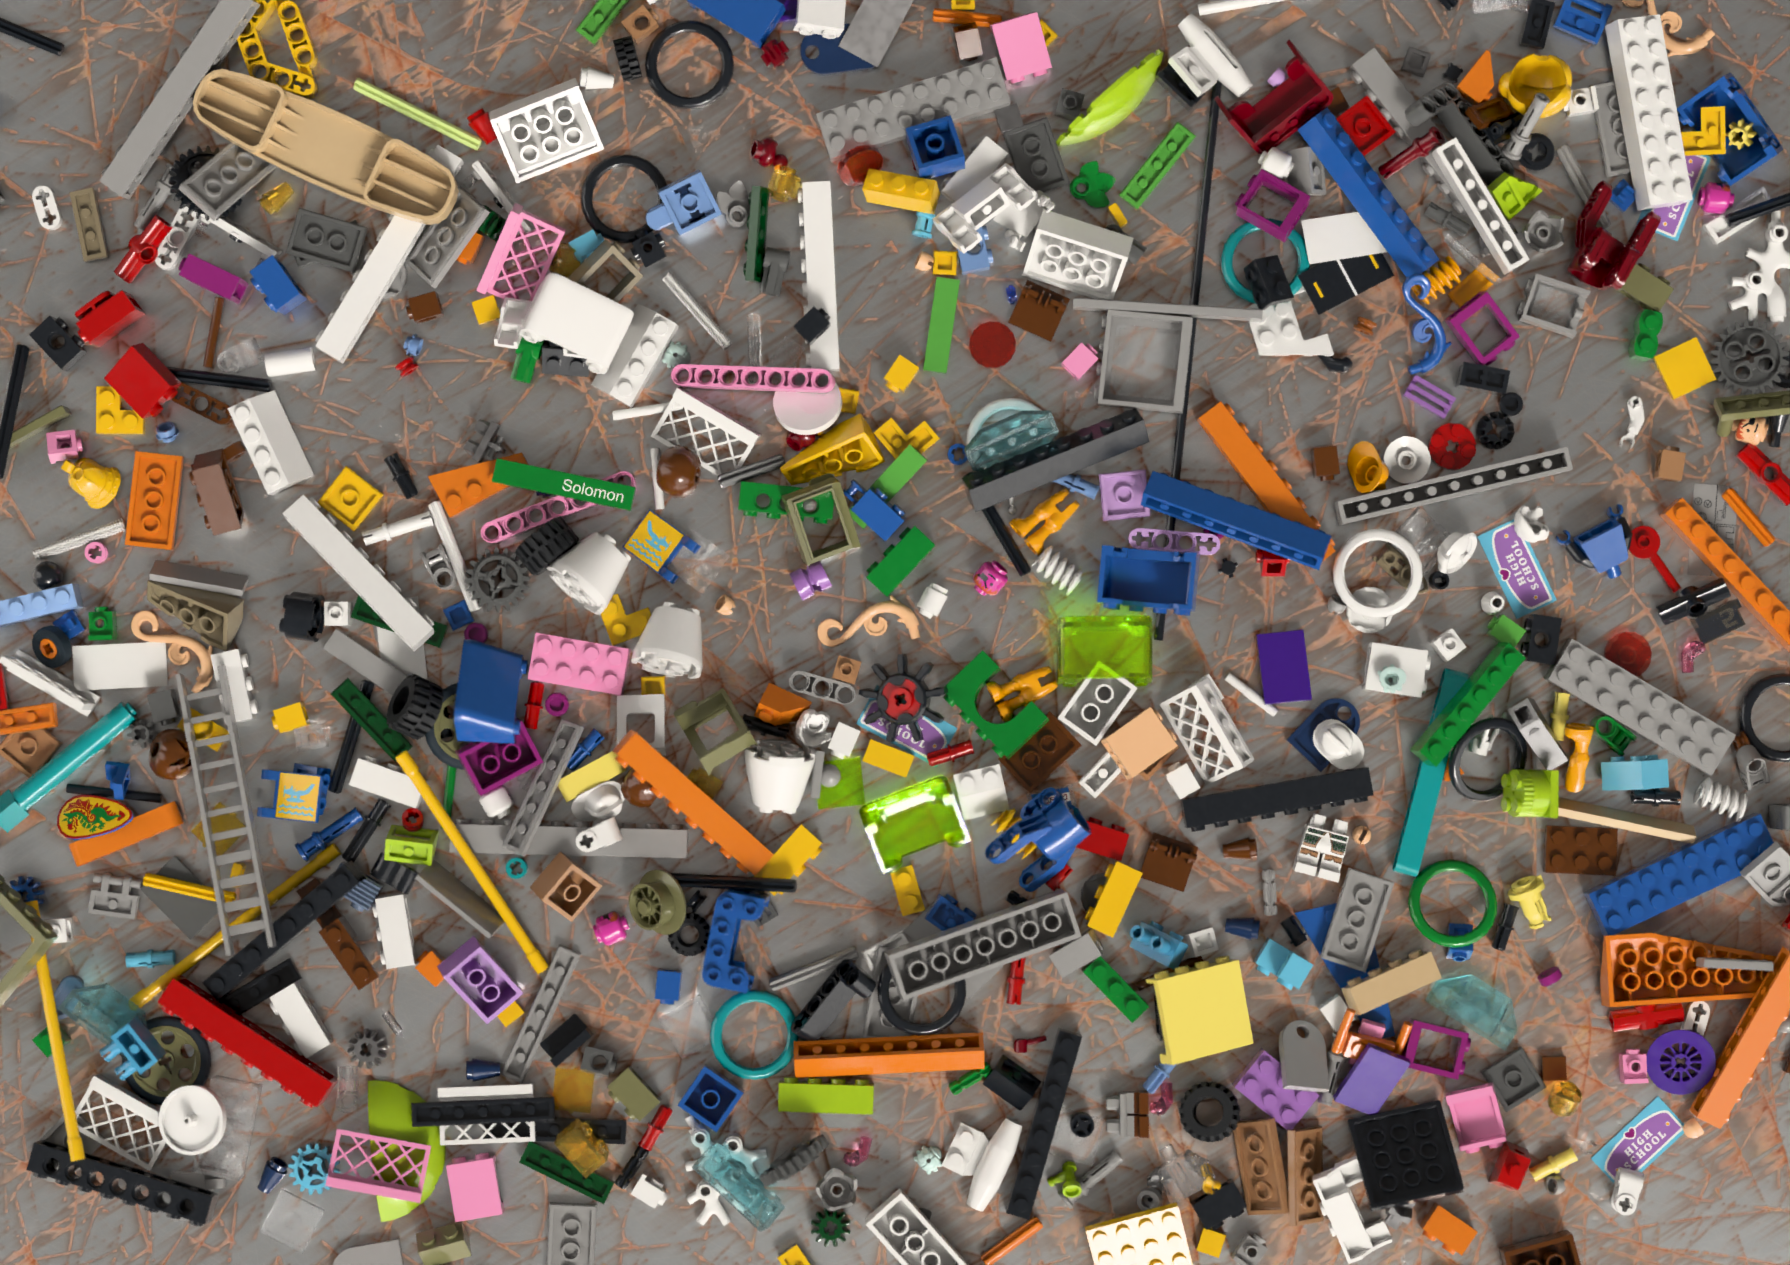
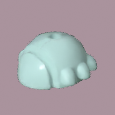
M671 341L662 362L667 363L668 368H674L680 364H689L691 358L689 352H687V345L681 346V342L674 344Z
M1391 664L1389 667L1384 666L1383 671H1378L1379 681L1385 693L1388 691L1395 693L1396 690H1402V684L1406 681V673L1402 669H1397Z
M923 1145L921 1147L922 1150L916 1151L917 1156L913 1159L922 1170L930 1175L931 1171L937 1172V1167L942 1166L940 1160L942 1153L936 1146L926 1147Z

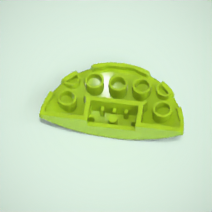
M1158 49L1155 53H1150L1140 62L1138 68L1133 66L1091 103L1086 109V116L1083 113L1080 114L1069 125L1068 132L1062 133L1057 139L1056 144L1058 146H1065L1087 141L1107 132L1127 118L1138 107L1154 83L1164 52Z
M368 1080L369 1135L431 1146L420 1203L376 1195L381 1222H385L409 1214L417 1206L423 1204L431 1195L444 1169L446 1145H440V1126L412 1127V1103L426 1102L420 1095L394 1082ZM370 1140L372 1155L380 1148L374 1140ZM378 1141L382 1147L388 1144ZM391 1144L384 1149L391 1161L403 1154L399 1145ZM402 1146L405 1151H408L410 1148H412V1147ZM415 1148L408 1153V1156L417 1165L424 1160L426 1150ZM382 1151L371 1158L372 1164L377 1171L389 1164ZM406 1156L393 1163L401 1175L413 1167ZM423 1164L417 1167L420 1173L422 1171ZM391 1165L379 1173L385 1182L391 1183L399 1177ZM415 1169L403 1177L408 1186H419L420 1177ZM377 1175L374 1176V1180L381 1181ZM401 1179L395 1182V1184L404 1185Z

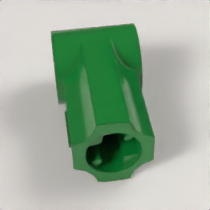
M524 337L521 338L518 349H516L517 356L511 373V379L528 384L531 383L536 362L542 354L544 340L531 343L525 340Z

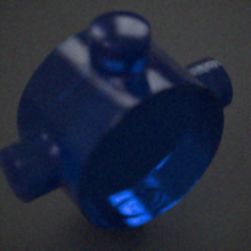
M1009 285L1006 288L1007 302H1010V304H1014L1017 301L1016 288L1013 285Z

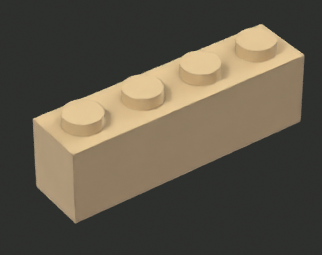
M1421 949L1408 954V959L1403 961L1401 958L1388 963V968L1383 970L1381 967L1369 971V976L1363 979L1356 977L1347 981L1348 985L1341 988L1348 1007L1356 1011L1355 1015H1361L1441 979L1442 977L1432 952H1422Z

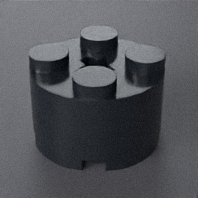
M292 592L291 595H285L283 600L285 613L284 618L281 619L279 624L280 632L285 633L286 638L317 642L319 638H316L317 633L322 634L324 629V607L321 604V601H325L324 596L301 592Z

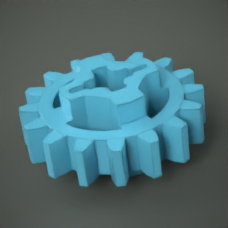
M318 1142L313 1148L311 1143L306 1144V1150L302 1147L297 1149L300 1155H292L291 1158L295 1163H290L288 1167L294 1169V1171L289 1174V1177L296 1178L293 1185L300 1184L301 1192L307 1188L309 1189V1195H312L315 1189L318 1194H322L323 1187L327 1190L332 1188L325 1186L329 1171L326 1168L325 1160L327 1159L330 1166L332 1153L328 1152L330 1146L327 1145L321 1149V1144ZM310 1153L318 1154L315 1158L310 1159L309 1157H305V1155ZM340 1160L335 1162L333 1171L335 1173H341V1170L336 1168L341 1163ZM317 1164L318 1171L314 1174L311 1172V1166ZM299 1167L303 1169L304 1178L300 1174ZM315 1179L324 1180L322 1183L312 1184V1181Z

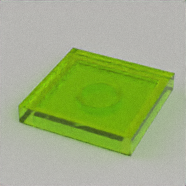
M861 758L824 761V765L832 764L839 768L841 779L834 787H825L821 784L820 799H817L818 809L864 805L865 796Z

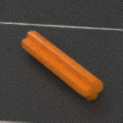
M934 8L932 19L934 22L962 25L976 22L977 26L990 28L991 24L1001 22L1002 16Z
M1728 488L1723 492L1722 498L1765 547L1771 545L1775 541V537L1733 488Z
M1034 1216L983 1253L981 1259L985 1265L994 1264L1042 1229L1043 1224L1039 1218Z

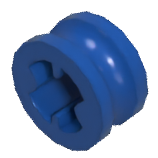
M958 443L949 448L947 455L952 464L962 465L967 461L969 452L966 446ZM957 448L963 449L964 459L954 460V455L951 453L953 449L956 451Z

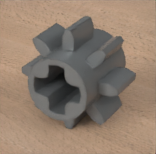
M139 719L138 726L130 724L133 730L127 736L132 737L134 740L131 745L135 746L141 743V748L144 749L147 746L146 742L152 744L154 735L158 734V731H153L151 728L154 723L150 722L145 725L144 719ZM139 730H146L144 734L147 737L139 738L141 735Z

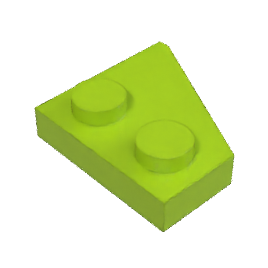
M1503 172L1487 187L1504 218L1508 221L1542 192V189L1506 172Z

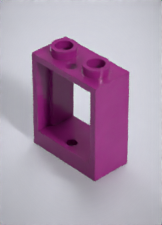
M1261 169L1258 175L1254 174L1247 185L1249 189L1246 194L1241 193L1235 203V206H1237L1236 215L1285 243L1309 206L1311 196ZM1262 185L1295 203L1280 227L1248 209Z
M188 254L187 258L184 257L178 268L181 277L238 305L249 285L243 279L191 254Z
M1480 291L1444 319L1473 361L1478 365H1490L1498 358L1496 356L1502 350L1507 351L1516 344L1515 340L1520 337L1487 291ZM1486 305L1505 330L1507 336L1482 355L1460 324Z
M1410 1018V1023L1413 1026L1401 1055L1409 1058L1411 1064L1408 1068L1458 1080L1459 1075H1463L1465 1070L1464 1053L1469 1051L1471 1045V1038H1468L1469 1033ZM1422 1028L1459 1037L1452 1071L1414 1062Z

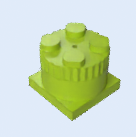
M1514 769L1508 774H1503L1501 778L1503 798L1500 803L1503 812H1508L1512 817L1558 818V770Z

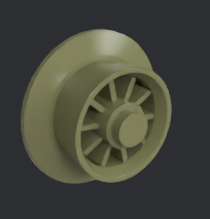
M655 869L647 872L640 880V883L631 890L629 909L634 921L641 928L669 935L681 928L686 915V901L677 880L670 873Z

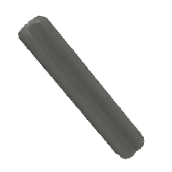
M777 454L719 474L718 483L721 488H725L780 469L785 464L782 454Z

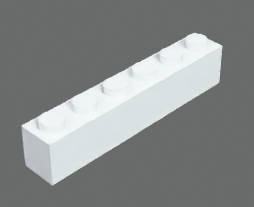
M1455 137L1435 149L1431 155L1503 274L1509 273L1530 260L1457 138Z

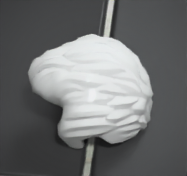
M1523 505L1515 514L1514 530L1520 538L1527 542L1535 543L1539 540H1545L1549 536L1550 531L1548 527L1537 521L1538 517L1543 516L1542 507L1537 506L1531 510L1528 506Z
M807 709L802 712L796 722L795 731L796 736L803 745L817 748L831 740V732H826L830 722L829 714L823 711L817 712L814 709Z

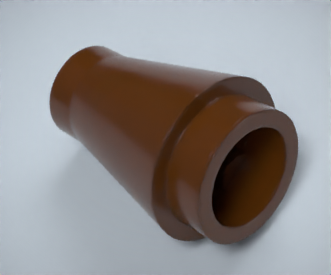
M1247 837L1222 845L1224 858L1252 860V858L1258 857L1256 839Z

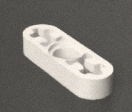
M187 206L178 210L171 223L173 228L157 250L158 256L155 262L164 270H171L176 267L200 221V218L196 219V212L193 211L191 213V216L194 217L193 221L188 220L185 224V227L189 228L188 232L177 227L178 223L183 226L185 222L183 214H187L189 209ZM179 231L182 232L184 239L182 243L176 245L172 243L171 236L174 232ZM167 244L178 249L177 253L173 250L171 251L169 257L172 261L170 263L166 262L163 265L164 261L161 259V256H167L170 251L169 248H166Z

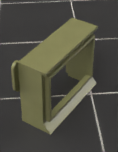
M831 473L811 479L809 486L781 496L802 561L807 566L849 549L861 547L841 484ZM831 491L846 540L812 552L796 504Z
M724 688L699 703L691 701L674 712L676 720L709 776L712 769L751 745H757ZM728 710L739 730L728 736L725 741L707 751L695 729Z

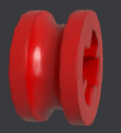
M413 356L403 360L395 367L396 370L401 371L400 376L402 378L419 368V365L413 362Z
M417 808L405 810L402 814L404 829L409 832H416L422 828L424 823L422 812ZM414 816L416 823L412 824L411 821L409 822V817Z

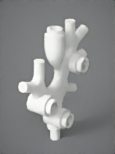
M1778 210L1771 213V222L1768 223V229L1765 232V239L1768 242L1767 249L1764 252H1759L1748 248L1745 255L1758 262L1759 271H1752L1744 277H1731V286H1742L1745 289V294L1728 302L1729 308L1733 311L1742 306H1747L1748 322L1758 321V296L1761 293L1767 296V317H1769V322H1783L1784 317H1786L1785 295L1774 279V274L1779 268L1790 269V252L1786 251L1783 246V241L1788 237V229L1784 222H1781V211ZM1776 230L1780 232V237L1776 235ZM1753 277L1757 279V284L1753 283Z
M689 1115L685 1118V1121L690 1127L688 1131L691 1134L692 1143L700 1149V1158L685 1162L686 1171L701 1170L705 1173L706 1179L701 1180L696 1190L687 1195L686 1199L690 1205L699 1199L705 1201V1207L696 1219L698 1223L704 1226L712 1214H716L723 1226L731 1222V1219L718 1200L720 1194H726L736 1211H740L741 1215L753 1208L751 1204L753 1201L742 1185L721 1174V1164L728 1159L738 1161L750 1180L754 1181L759 1178V1175L753 1167V1161L768 1158L767 1149H746L743 1146L742 1137L738 1134L728 1135L723 1144L717 1145L710 1139L711 1133L709 1129L704 1127L702 1123H698L694 1116ZM703 1134L705 1140H697L696 1135ZM734 1141L738 1147L733 1149L729 1146V1143ZM708 1187L710 1193L704 1194L701 1189Z

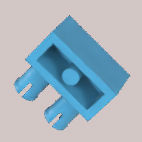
M1142 921L1140 925L1132 927L1130 931L1132 941L1129 947L1171 969L1179 966L1189 947L1188 944L1182 942L1184 937L1173 931L1169 934L1163 932L1164 927L1154 921H1151L1150 924Z
M138 1016L110 1037L113 1041L100 1049L101 1056H104L109 1051L111 1052L104 1058L107 1062H110L121 1052L126 1056L127 1060L115 1068L116 1075L125 1070L119 1076L123 1081L135 1071H138L141 1075L167 1053Z

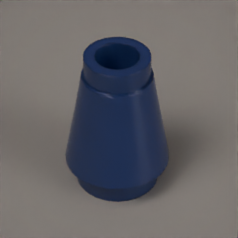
M1255 917L1227 918L1225 932L1251 941L1252 939H1258L1260 920H1255Z
M473 1058L472 1061H466V1080L475 1082L500 1076V1062Z
M272 1157L266 1161L257 1188L263 1193L270 1194L271 1190L287 1174V1163L277 1157Z

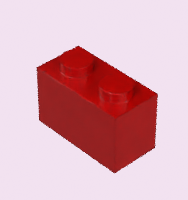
M1089 817L1087 823L1092 833L1079 843L1076 848L1121 861L1129 838V834L1125 833V828L1112 824L1111 828L1102 826V820Z

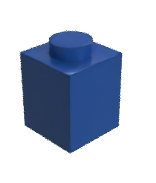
M658 969L655 999H660L661 1004L673 1005L674 1001H679L682 971Z

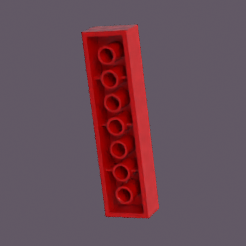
M184 976L173 978L157 1002L162 1005L161 1010L171 1016L176 1014L182 1018L180 1022L188 1028L193 1029L195 1027L202 1032L200 1035L210 1042L215 1040L222 1045L220 1048L230 1055L235 1053L241 1057L240 1061L247 1067L253 1068L255 1066L261 1070L260 1075L269 1081L274 1079L281 1084L280 1088L291 1095L294 1092L301 1097L300 1101L308 1107L312 1108L313 1105L318 1107L323 1104L339 1081V1078L310 1059L305 1058L304 1055L300 1056L295 1049L245 1016L237 1015L235 1010L224 1003H219L210 993Z

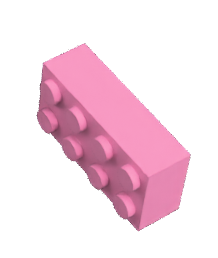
M535 633L527 679L623 695L631 649Z

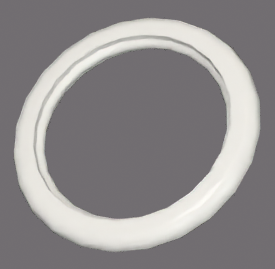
M1001 398L986 404L976 413L967 430L966 446L972 465L977 471L989 467L979 452L978 435L984 422L994 413L1007 409H1015L1027 413L1039 424L1043 434V445L1055 441L1054 429L1049 418L1035 404L1021 398Z
M1382 528L1368 529L1349 538L1338 551L1333 565V582L1341 600L1351 610L1372 618L1388 617L1407 608L1417 596L1423 578L1422 563L1413 544L1404 536ZM1382 540L1396 545L1404 552L1411 567V578L1405 593L1393 603L1384 606H1372L1359 601L1351 594L1345 581L1344 570L1350 554L1358 546L1369 541Z

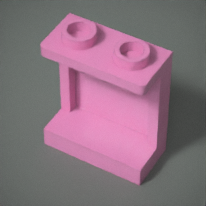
M1037 12L990 25L1005 80H1011V83L1025 80L1024 75L1033 73L1034 77L1046 74L1047 69L1052 68Z
M1493 1082L1446 1093L1445 1097L1447 1105L1450 1107L1460 1151H1466L1468 1154L1480 1151L1479 1147L1489 1145V1148L1503 1146V1142L1507 1141V1134Z
M489 1152L476 1154L474 1159L466 1160V1156L452 1158V1162L446 1165L455 1222L502 1215L505 1209L500 1197L495 1166L496 1156H489Z

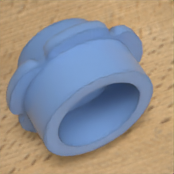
M414 334L412 337L408 336L403 347L406 350V355L417 357L422 349L423 339L417 337V334Z
M173 422L161 423L156 428V438L165 443L174 441L179 434V430Z

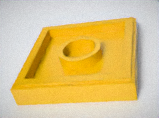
M1697 337L1653 357L1672 400L1716 380Z
M345 466L317 503L355 532L384 495L348 466Z

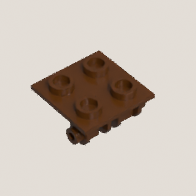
M1027 280L1008 323L1051 342L1070 299Z
M1153 833L1141 869L1143 873L1141 878L1184 892L1192 865L1197 858L1198 847Z

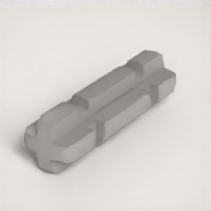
M1273 869L1262 870V880H1264V883H1262L1263 901L1266 904L1264 905V914L1267 916L1277 915V905H1275V902H1277L1276 883L1274 882L1276 878L1275 870Z

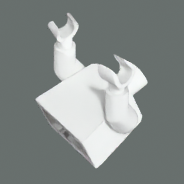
M1040 190L1036 191L1038 198L1031 202L1028 207L1019 211L1010 204L993 218L995 222L1009 228L1005 232V238L1010 243V247L1016 248L1020 252H1022L1026 242H1021L1020 238L1023 236L1027 237L1033 229L1037 230L1043 209L1047 210L1046 213H1049L1056 206Z

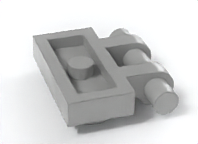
M104 872V874L94 873L93 882L101 883V890H91L88 913L137 919L140 896L132 895L131 889H141L142 879H135L131 875H125V877L114 876L109 872ZM110 886H123L122 893L110 892Z

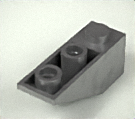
M1527 698L1508 709L1517 728L1546 770H1553L1569 761L1534 699Z

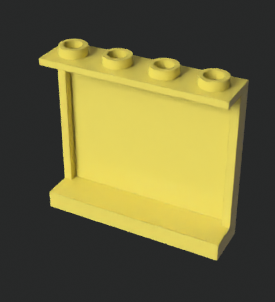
M1229 956L1216 957L1215 962L1212 963L1201 961L1195 963L1193 968L1181 966L1174 968L1175 972L1168 973V971L1154 973L1153 978L1146 979V983L1154 984L1166 1052L1159 1054L1161 1064L1175 1065L1254 1044L1239 960L1229 959Z

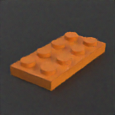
M135 451L125 545L165 550L174 549L184 463L183 456Z

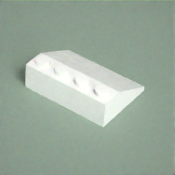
M576 78L488 112L490 122L516 183L604 149Z
M1043 209L1022 276L1090 298L1113 300L1134 238L1052 211L1046 213L1047 210Z

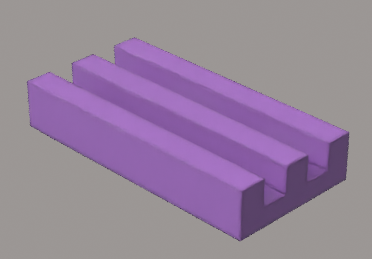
M1414 375L1403 394L1404 397L1442 419H1445L1456 400L1452 395L1417 375ZM1416 382L1426 387L1427 389L1433 391L1434 393L1438 394L1439 396L1445 398L1446 400H1448V403L1443 402L1442 400L1436 398L1430 393L1419 388L1415 385ZM1411 390L1416 391L1417 393L1421 394L1427 399L1443 407V411L1438 410L1437 408L1431 406L1430 404L1426 403L1420 398L1414 396L1410 393Z

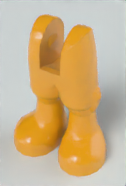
M1066 488L1055 493L1043 503H1038L1033 513L1024 519L1016 517L1009 522L1017 535L1024 538L1040 521L1045 520L1042 527L1024 540L1029 549L1037 556L1043 552L1046 538L1050 534L1061 530L1062 525L1080 505L1075 500L1067 505L1063 511L1056 506L1057 503L1063 501L1069 494Z
M1049 666L1024 674H1017L1008 683L998 684L995 681L986 683L994 703L1013 692L1020 691V694L1016 697L995 705L1004 723L1012 720L1013 712L1021 706H1027L1031 701L1035 703V701L1058 687L1056 680L1046 683L1042 687L1038 681V678H1043L1052 672Z
M1569 722L1566 723L1564 729L1565 736L1575 741V749L1569 758L1568 768L1565 773V788L1574 793L1581 791L1584 787L1585 772L1590 759L1588 747L1593 735L1594 726L1584 723Z

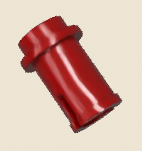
M1066 864L1060 872L1045 884L1053 891L1060 889L1061 883L1073 872V869Z

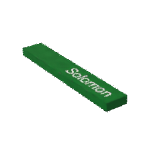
M498 458L492 477L493 483L627 511L632 509L636 488L632 486Z

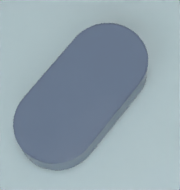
M69 975L63 978L54 992L58 1020L65 1019L72 1013L84 992V982L79 976Z

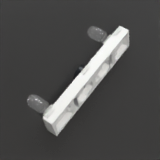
M477 160L471 165L475 170L473 172L474 175H469L463 181V187L470 188L477 182V179H482L495 195L493 198L494 202L501 209L505 208L508 214H510L516 201L485 161ZM523 219L521 225L525 233L536 230L531 221Z
M204 214L200 216L202 217L201 221L209 225L211 222L230 233L229 237L238 243L245 242L257 249L265 259L272 255L278 258L282 252L280 248L228 217L225 218L222 214L218 220L215 219L214 221L211 218L206 221ZM199 222L195 230L197 237L204 235L208 228L206 224ZM260 258L257 265L265 261V259Z

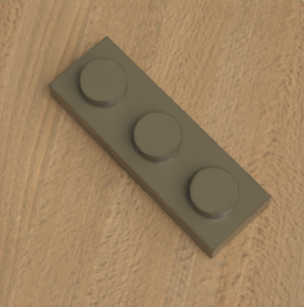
M91 187L69 192L84 262L109 258L95 189Z

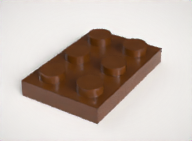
M1050 711L1046 714L1050 721L1010 759L1005 755L1002 758H998L1030 794L1082 747Z
M1545 825L1543 872L1616 876L1618 829Z

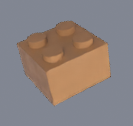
M560 851L529 888L543 902L573 922L600 890L602 885L588 871Z

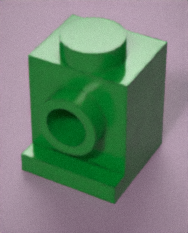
M94 607L95 612H88V640H117L116 611H109V607ZM99 619H103L104 626L102 628L98 627Z

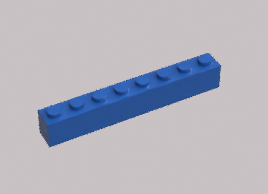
M1328 108L1298 129L1301 136L1407 278L1412 274H1421L1440 260Z
M1152 471L1142 496L1141 505L1317 570L1320 569L1331 539V535L1326 534L1322 530L1309 528L1300 522L1287 520L1278 514L1265 512L1256 506L1243 504L1234 498L1221 496L1209 489H1202L1187 481L1172 478L1165 473Z

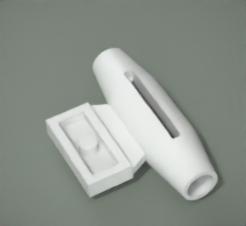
M1190 14L1180 22L1178 27L1190 47L1186 46L1168 60V63L1197 97L1212 88L1217 83V80L1238 98L1253 86L1238 59L1213 30L1194 14Z
M1006 1117L991 1140L987 1138L984 1132L961 1122L942 1166L962 1176H973L966 1204L973 1209L983 1212L999 1189L1016 1153L1023 1127L1019 1122Z

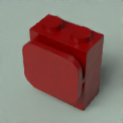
M123 290L117 294L105 291L76 311L75 316L79 319L76 323L79 327L77 333L85 343L88 342L90 345L94 344L101 347L146 314L131 294Z

